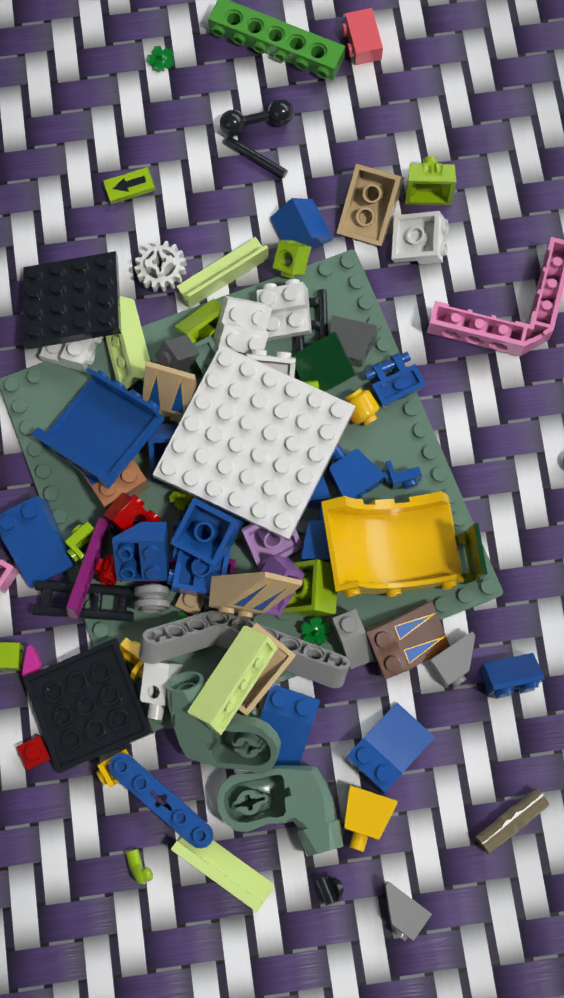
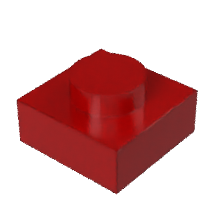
M40 735L17 746V750L28 771L52 759Z

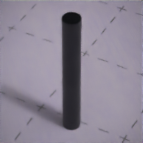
M228 136L226 138L225 144L282 178H285L287 175V169L233 137Z

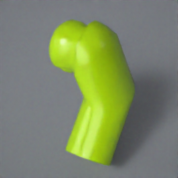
M139 850L126 852L128 865L136 882L142 885L150 882L153 879L152 870L148 867L143 869Z

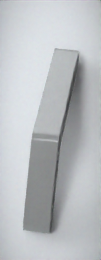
M218 609L145 630L142 635L139 658L145 663L155 664L213 645L229 649L243 626L251 628L255 622L239 618L234 614H220ZM259 624L296 655L285 671L331 688H340L344 685L350 666V661L347 657Z

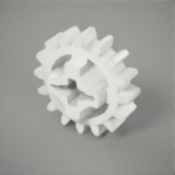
M156 241L154 247L147 244L148 250H140L141 258H135L137 264L135 271L138 274L139 281L144 283L145 288H149L152 285L154 292L158 290V287H162L163 292H166V286L169 285L174 289V282L181 283L182 278L180 275H186L187 273L185 269L187 262L183 251H178L176 244L170 247L168 241H165L163 245Z

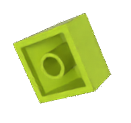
M214 298L175 325L181 336L187 334L193 344L210 335L213 339L223 304Z
M319 559L295 562L294 564L305 575L302 578V586L295 590L282 615L318 617L336 615L337 592L335 590L331 563Z

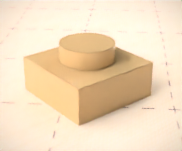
M181 593L175 607L194 616L202 612L204 599H208L209 596L200 594L192 596Z

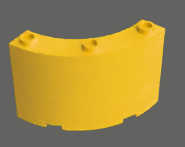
M439 491L409 497V502L395 503L394 499L373 500L369 504H364L363 499H354L347 496L322 501L336 592L345 593V597H355L361 594H386L387 597H397L402 595V592L442 586L443 590L453 589L457 587V583L464 582L449 495Z

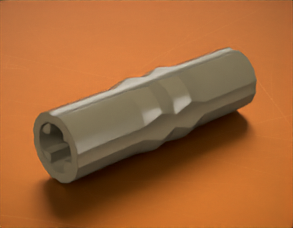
M533 789L475 837L477 842L490 855L549 806L547 799L538 789Z

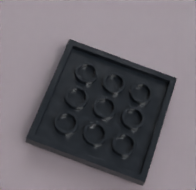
M116 251L23 267L24 346L26 349L121 334L119 266Z
M117 638L22 678L57 774L66 772L154 734L144 706L140 701L136 685L130 676L131 672L124 654L120 650Z

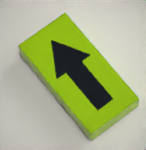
M148 167L103 181L111 205L155 191Z

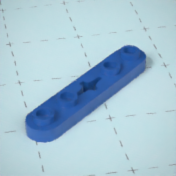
M119 753L112 757L109 762L110 773L195 848L202 849L211 844L214 835L213 829L202 817L131 755ZM150 791H154L159 796L166 794L168 796L166 802L172 807V810H169L164 805L157 807L155 805L157 799Z

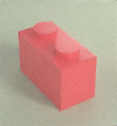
M369 8L345 13V23H342V32L344 37H348L347 51L349 57H353L355 65L382 60L383 46L373 9Z

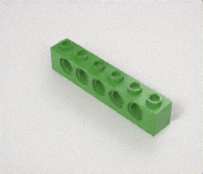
M217 0L208 18L209 31L215 36L230 39L237 45L248 46L260 54L265 53L273 56L280 62L293 64L300 70L316 73L317 76L323 79L328 78L334 81L345 58L344 45L230 0Z

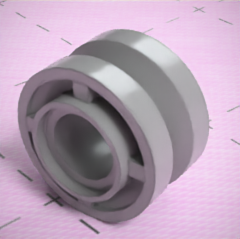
M144 584L134 588V595L139 597V600L134 602L135 610L144 613H159L170 609V601L165 599V597L170 595L169 587L160 584Z

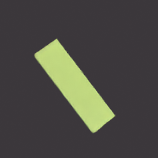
M254 237L177 285V290L189 308L268 260L269 248L267 245L262 246L258 239Z
M120 296L121 334L105 337L116 380L121 382L127 390L138 380L144 381L145 364L147 361H151L135 301L131 298Z
M243 626L188 709V713L203 721L213 732L222 735L278 649L270 637L248 626Z
M181 837L171 848L173 852L256 912H258L274 888L272 882L214 840L207 847L200 849L195 848Z

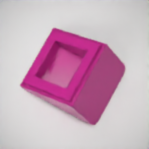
M31 645L27 646L22 670L23 677L43 669L37 650Z

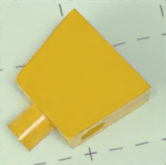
M350 785L343 829L353 832L349 848L364 852L368 837L379 840L398 801Z

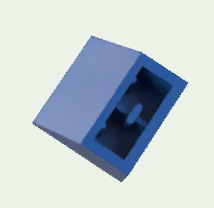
M140 522L113 537L112 543L117 581L168 580L170 554L167 522Z
M533 653L487 662L480 666L487 697L494 695L495 699L508 697L515 690H519L520 694L535 691V688H538L539 684L545 680L544 674Z

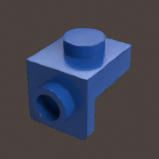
M391 460L386 461L385 469L382 470V473L385 475L384 480L386 484H391L392 490L401 487L405 490L416 487L418 482H421L422 474L419 466L395 473Z

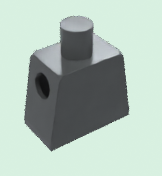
M332 315L330 334L333 332L337 333L351 364L362 367L377 337V325Z

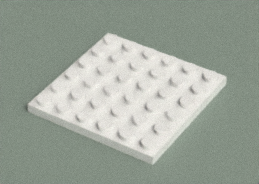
M220 345L152 475L154 478L290 541L355 410V405Z

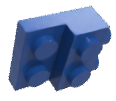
M174 546L172 560H176L175 570L170 569L167 584L172 585L171 591L196 596V594L210 596L211 576L226 575L231 548L218 565L214 567Z

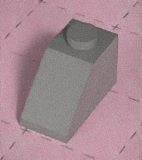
M354 609L332 618L331 624L342 651L350 661V670L374 661L369 641L357 610Z
M473 631L429 661V665L445 688L451 684L455 688L467 680L464 675L470 670L475 640Z
M387 881L384 889L390 924L395 927L392 932L404 941L407 938L414 941L432 914Z

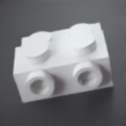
M440 211L394 215L391 258L393 262L443 263V256L448 253L447 242L444 241V234L449 231L448 220L443 217Z
M290 279L286 281V285L277 286L276 284L268 283L262 286L263 289L257 290V302L269 304L273 307L266 331L269 333L267 341L312 334L308 288L303 282H300L298 279Z
M225 296L213 337L217 348L223 345L234 351L241 352L245 356L247 353H252V349L264 350L269 336L266 328L273 307L265 303Z
M103 337L44 346L39 357L42 361L86 373V368L94 362L96 346L102 342Z

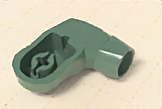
M193 671L183 672L171 677L167 681L168 708L171 713L172 725L178 743L187 758L217 768L242 769L252 773H264L273 768L280 753L281 741L277 732L269 723L259 718L235 713L222 735L213 732L203 721L188 713V709L206 684L202 674Z
M278 765L273 766L271 770L264 773L247 772L232 775L221 784L217 796L218 812L223 822L233 830L249 832L267 824H281L293 821L300 830L297 833L307 856L343 847L340 820H337L334 799L327 781L318 768L314 766Z

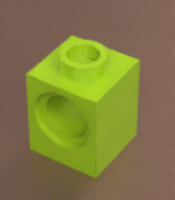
M279 240L273 268L280 270L281 275L289 278H294L295 275H304L311 246L294 240Z

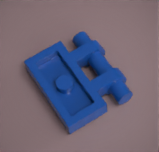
M408 352L400 355L397 353L391 356L390 360L382 364L376 363L371 366V369L364 372L367 381L375 377L378 379V382L372 384L371 388L382 408L426 388V383L417 366L413 364L406 368L404 363L411 360ZM394 368L398 371L388 377L385 375V372Z

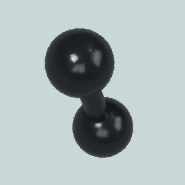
M277 99L269 105L267 111L245 116L237 110H228L220 118V128L224 134L234 137L240 135L246 125L270 120L275 125L283 126L292 120L294 114L293 107L287 100Z

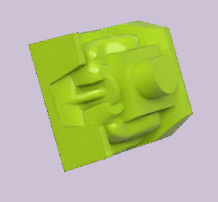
M433 156L425 157L423 163H409L405 204L452 205L456 186L455 164L437 163V158Z

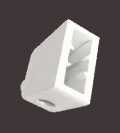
M168 661L155 664L144 662L140 701L149 703L147 718L163 719L164 707L168 706L167 681L182 672L183 664Z

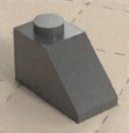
M185 334L164 341L155 357L160 365L187 372L200 353L188 335Z

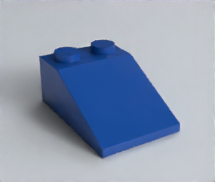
M35 496L0 514L1 538L30 588L35 587L36 581H47L75 567L72 558L66 552L68 548L48 500Z
M273 684L269 689L260 719L270 724L277 732L281 741L280 753L274 766H299L320 700Z
M396 703L345 759L384 794L435 737L399 703Z

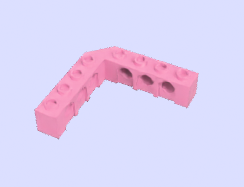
M551 237L549 240L528 324L498 319L495 315L491 317L473 313L471 309L465 311L449 307V304L435 301L427 333L517 356H522L547 342L554 331L564 289V240Z

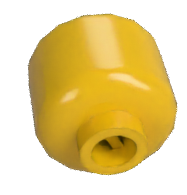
M360 388L345 398L346 402L355 405V410L350 418L354 424L357 425L363 422L366 426L377 419L375 414L379 411L380 407L369 390L362 391Z

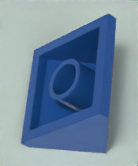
M291 198L270 217L281 240H294L311 246V249L333 240L313 199Z

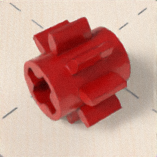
M106 555L104 560L98 559L94 573L99 574L98 580L101 583L111 586L116 585L117 582L114 555Z

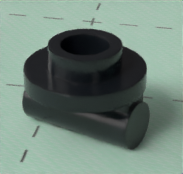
M335 876L323 877L316 881L326 906L339 902L342 899L343 885Z

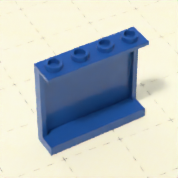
M87 367L86 371L92 377L47 432L38 427L32 435L43 447L109 489L165 419L159 413L160 407L150 399L147 402L144 401L143 397L135 390L131 389L129 392L118 380L115 379L112 382L101 370L95 372Z

